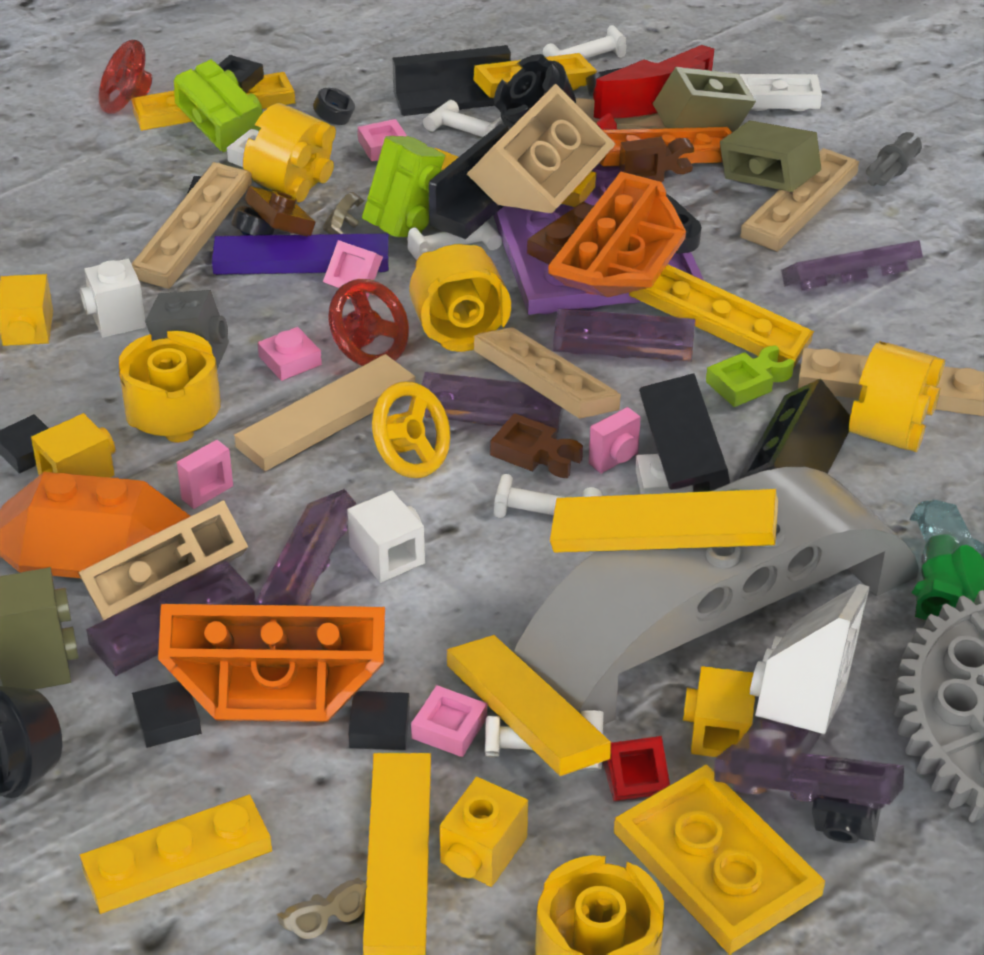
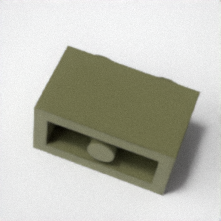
M675 67L653 105L666 128L728 127L731 132H734L740 127L756 100L740 74Z
M749 120L720 141L725 179L793 192L822 170L817 132Z
M51 567L0 576V677L2 685L5 687L35 690L71 683L68 661L79 659L73 626L62 627V622L71 621L66 588L55 589Z

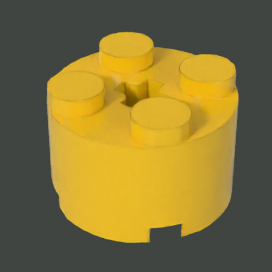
M281 103L273 104L267 108L255 123V126L261 128L256 139L248 138L243 155V169L250 171L252 180L257 184L272 191H281L297 198V202L301 203L314 185L318 182L326 183L333 172L334 162L330 160V155L336 135V128L320 119Z
M454 244L441 247L433 252H425L418 257L415 264L416 268L410 280L409 293L421 325L430 339L432 338L441 343L443 348L450 351L474 350L475 335L495 331L500 326L504 328L511 313V298L495 264L482 247Z
M167 331L168 338L152 341V336L149 334L131 342L119 356V376L126 421L132 427L148 434L165 436L171 442L188 441L193 437L194 431L210 423L221 408L217 363L212 353V347L204 338L185 331Z
M881 341L876 343L869 354L858 384L862 385L859 401L854 400L849 432L901 449L918 452L926 425L922 423L926 414L933 415L938 402L941 388L937 386L943 373L945 359Z
M583 856L560 865L546 879L544 890L538 900L535 955H661L664 900L659 887L652 877L640 867L627 861L626 868L606 863V856Z

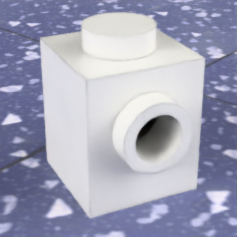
M129 258L119 261H106L97 266L84 268L87 287L80 288L82 304L86 315H93L102 338L146 328L141 284Z
M392 490L347 509L349 546L380 583L425 564L424 525L416 510L412 506H406Z

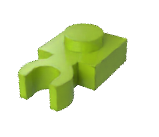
M768 346L762 349L759 357L754 359L746 352H743L707 367L706 383L733 407H737L772 392L773 382L789 380L793 376L794 360L790 358L783 362H778L779 348L777 346Z

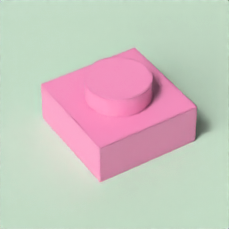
M396 119L358 127V141L371 162L379 160L386 136H407Z
M338 240L323 282L368 299L383 257L377 253Z
M299 327L282 331L275 336L258 342L259 357L281 381L322 365L321 350Z
M626 407L590 426L589 464L602 474L637 455L641 417L629 407Z
M218 440L177 461L181 499L193 509L233 487L229 448Z
M436 685L411 723L412 739L463 757L486 721L487 703Z

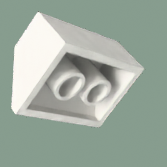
M857 584L793 622L783 637L775 636L772 648L766 649L763 662H757L753 674L750 695L759 697L755 716L825 734L846 691L870 586Z

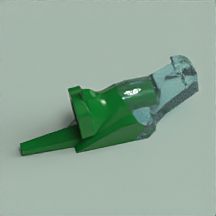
M934 499L920 502L916 505L909 520L918 522L926 542L921 556L923 580L917 582L911 593L916 596L915 617L927 620L930 614L938 617L942 606L945 604L955 608L961 596L967 597L973 603L975 602L978 592L984 590V544L972 538L955 504Z

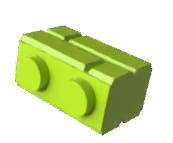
M210 59L197 65L195 70L189 69L176 75L174 79L175 104L220 151L226 152L229 145L250 129L260 131L261 128L255 126V123L263 113L262 106L254 94L250 93L247 95L239 87L235 75L230 70L224 71L215 61Z
M386 136L362 219L375 226H379L381 230L395 237H408V232L412 228H417L422 234V231L429 224V182L442 171L441 168L445 154L432 147H428L427 144L414 137Z

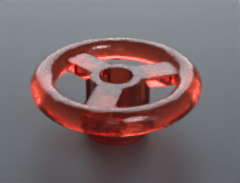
M131 39L124 42L114 52L104 70L99 86L98 98L101 109L108 114L119 112L132 98L145 96L150 90L152 74L144 70L146 52L143 44L138 40ZM116 89L119 90L120 94L111 102L110 94Z
M371 279L351 280L343 284L335 292L330 302L328 320L332 337L344 355L361 366L385 354L396 361L403 354L409 338L408 318L398 297L389 288ZM366 293L375 295L387 305L394 322L381 319L380 315L372 310ZM348 298H351L355 310L342 317L344 305ZM380 335L394 339L391 347L381 354H369L360 350L372 343Z

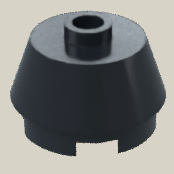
M542 54L531 55L519 61L517 64L522 69L508 83L502 79L494 96V105L500 110L501 119L509 128H512L555 84L576 103L574 91L562 64L557 61H549Z
M0 686V797L16 798L57 765L62 753V733L57 715L43 694L34 689Z

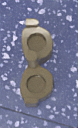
M349 192L332 210L323 225V230L328 234H343V231L340 230L343 221L355 228L359 221L350 215L348 211L354 205L359 207L365 200L356 193Z
M356 878L340 884L329 893L326 899L320 894H315L312 896L311 901L297 903L288 907L284 913L279 912L276 914L279 924L286 930L293 931L301 938H316L326 930L328 918L331 915H335L343 922H350L356 920L362 914L365 908L367 885L360 878Z

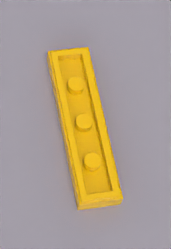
M285 72L264 75V78L246 93L247 95L250 93L254 94L258 98L262 109L269 108L276 103L284 105L295 103V91ZM174 91L131 99L132 110L141 131L192 122L175 104Z
M667 264L651 288L629 292V296L759 356L762 349L768 346H777L779 348L778 362L791 358L794 360V367L802 357L804 348H807L811 343L814 331L669 264Z
M776 489L556 498L550 543L554 553L775 545L778 514Z
M495 635L446 649L447 666L478 697L487 703L559 776L610 759L611 741Z
M373 753L363 955H426L431 753Z

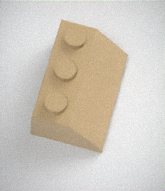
M555 84L478 161L467 175L497 205L552 214L616 144Z

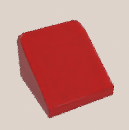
M662 736L611 743L610 759L603 761V766L614 802L651 797L670 786Z

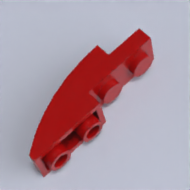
M699 45L659 63L643 59L597 78L593 92V99L595 101L593 117L600 119L606 113H610L614 119L658 113L653 103L674 68L682 67L712 71L715 49Z

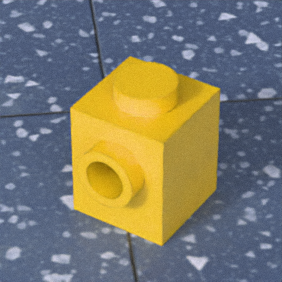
M47 274L1 276L0 334L3 346L49 344L53 305Z
M84 413L31 436L39 475L43 472L108 478L115 476L112 454L116 452L114 441L104 427L98 428Z
M701 666L698 689L687 687L683 721L694 722L691 754L748 761L755 696L750 695L753 672Z
M476 776L440 824V863L448 866L450 870L463 878H473L493 887L527 838L528 799Z

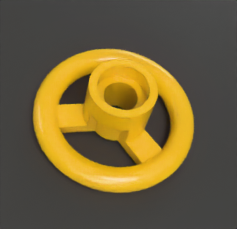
M398 382L383 391L375 404L372 415V433L379 454L391 469L402 476L423 478L432 474L445 461L450 446V425L444 407L429 389L415 382ZM403 396L412 397L407 412L388 416L389 409L395 400ZM426 408L433 418L436 430L434 449L425 437L423 417ZM415 450L422 463L413 464L407 462L398 454Z

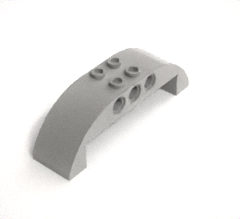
M782 467L762 471L714 491L776 489L778 514L775 545L595 551L581 562L548 596L534 614L519 639L514 653L580 714L581 711L585 710L604 712V725L616 719L618 675L845 569H849L864 585L870 586L869 589L878 596L917 578L919 566L915 555L908 545L847 488L827 473L808 467Z

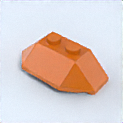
M620 171L549 264L548 274L565 286L607 298L651 288L686 236V230L674 206L666 197V190L662 182Z
M43 472L2 505L0 509V556L19 573L51 567L52 576L81 579L78 574L80 571L191 516L142 480Z
M161 604L158 660L216 721L329 722L384 665L385 607Z

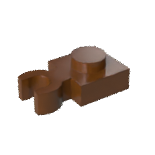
M662 137L621 142L619 173L621 171L660 182L664 181L665 171L672 170L676 174H687L693 170L692 164L687 157L678 158L685 153H693L694 147L688 138L675 139L668 146Z
M514 413L490 440V455L532 472L539 464L547 466L551 474L560 478H568L570 476L571 461L579 464L582 461L583 445L573 439L557 440L556 428Z

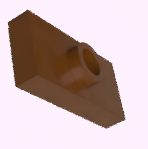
M253 186L248 187L245 197L246 203L272 228L306 237L312 235L316 221L296 204L297 198L281 191H268Z

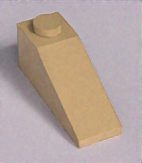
M223 500L80 571L78 574L102 620L105 621L193 581L242 556L247 550L248 545Z

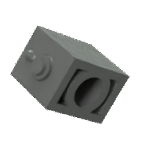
M211 290L159 293L145 320L148 331L152 336V341L168 338L167 331H185L204 338L212 347V353L216 359L218 369L229 344L228 326L224 316H220Z

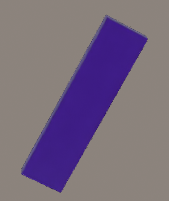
M388 233L316 234L308 235V237L302 235L215 236L212 255L213 274L326 273L338 240L379 254L383 259L378 272L389 271Z

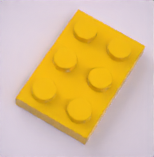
M707 764L615 817L614 834L729 955L823 895L825 880Z

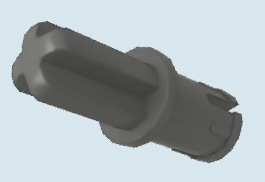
M905 132L893 144L885 145L879 151L877 159L866 169V174L870 178L868 183L871 186L876 184L885 186L894 176L903 174L909 166V161L921 152L922 142L920 138L917 137L910 144L908 141L914 136V133Z

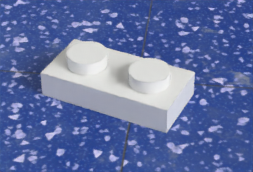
M740 74L756 100L751 110L790 109L793 111H805L807 109H820L822 93L817 74Z

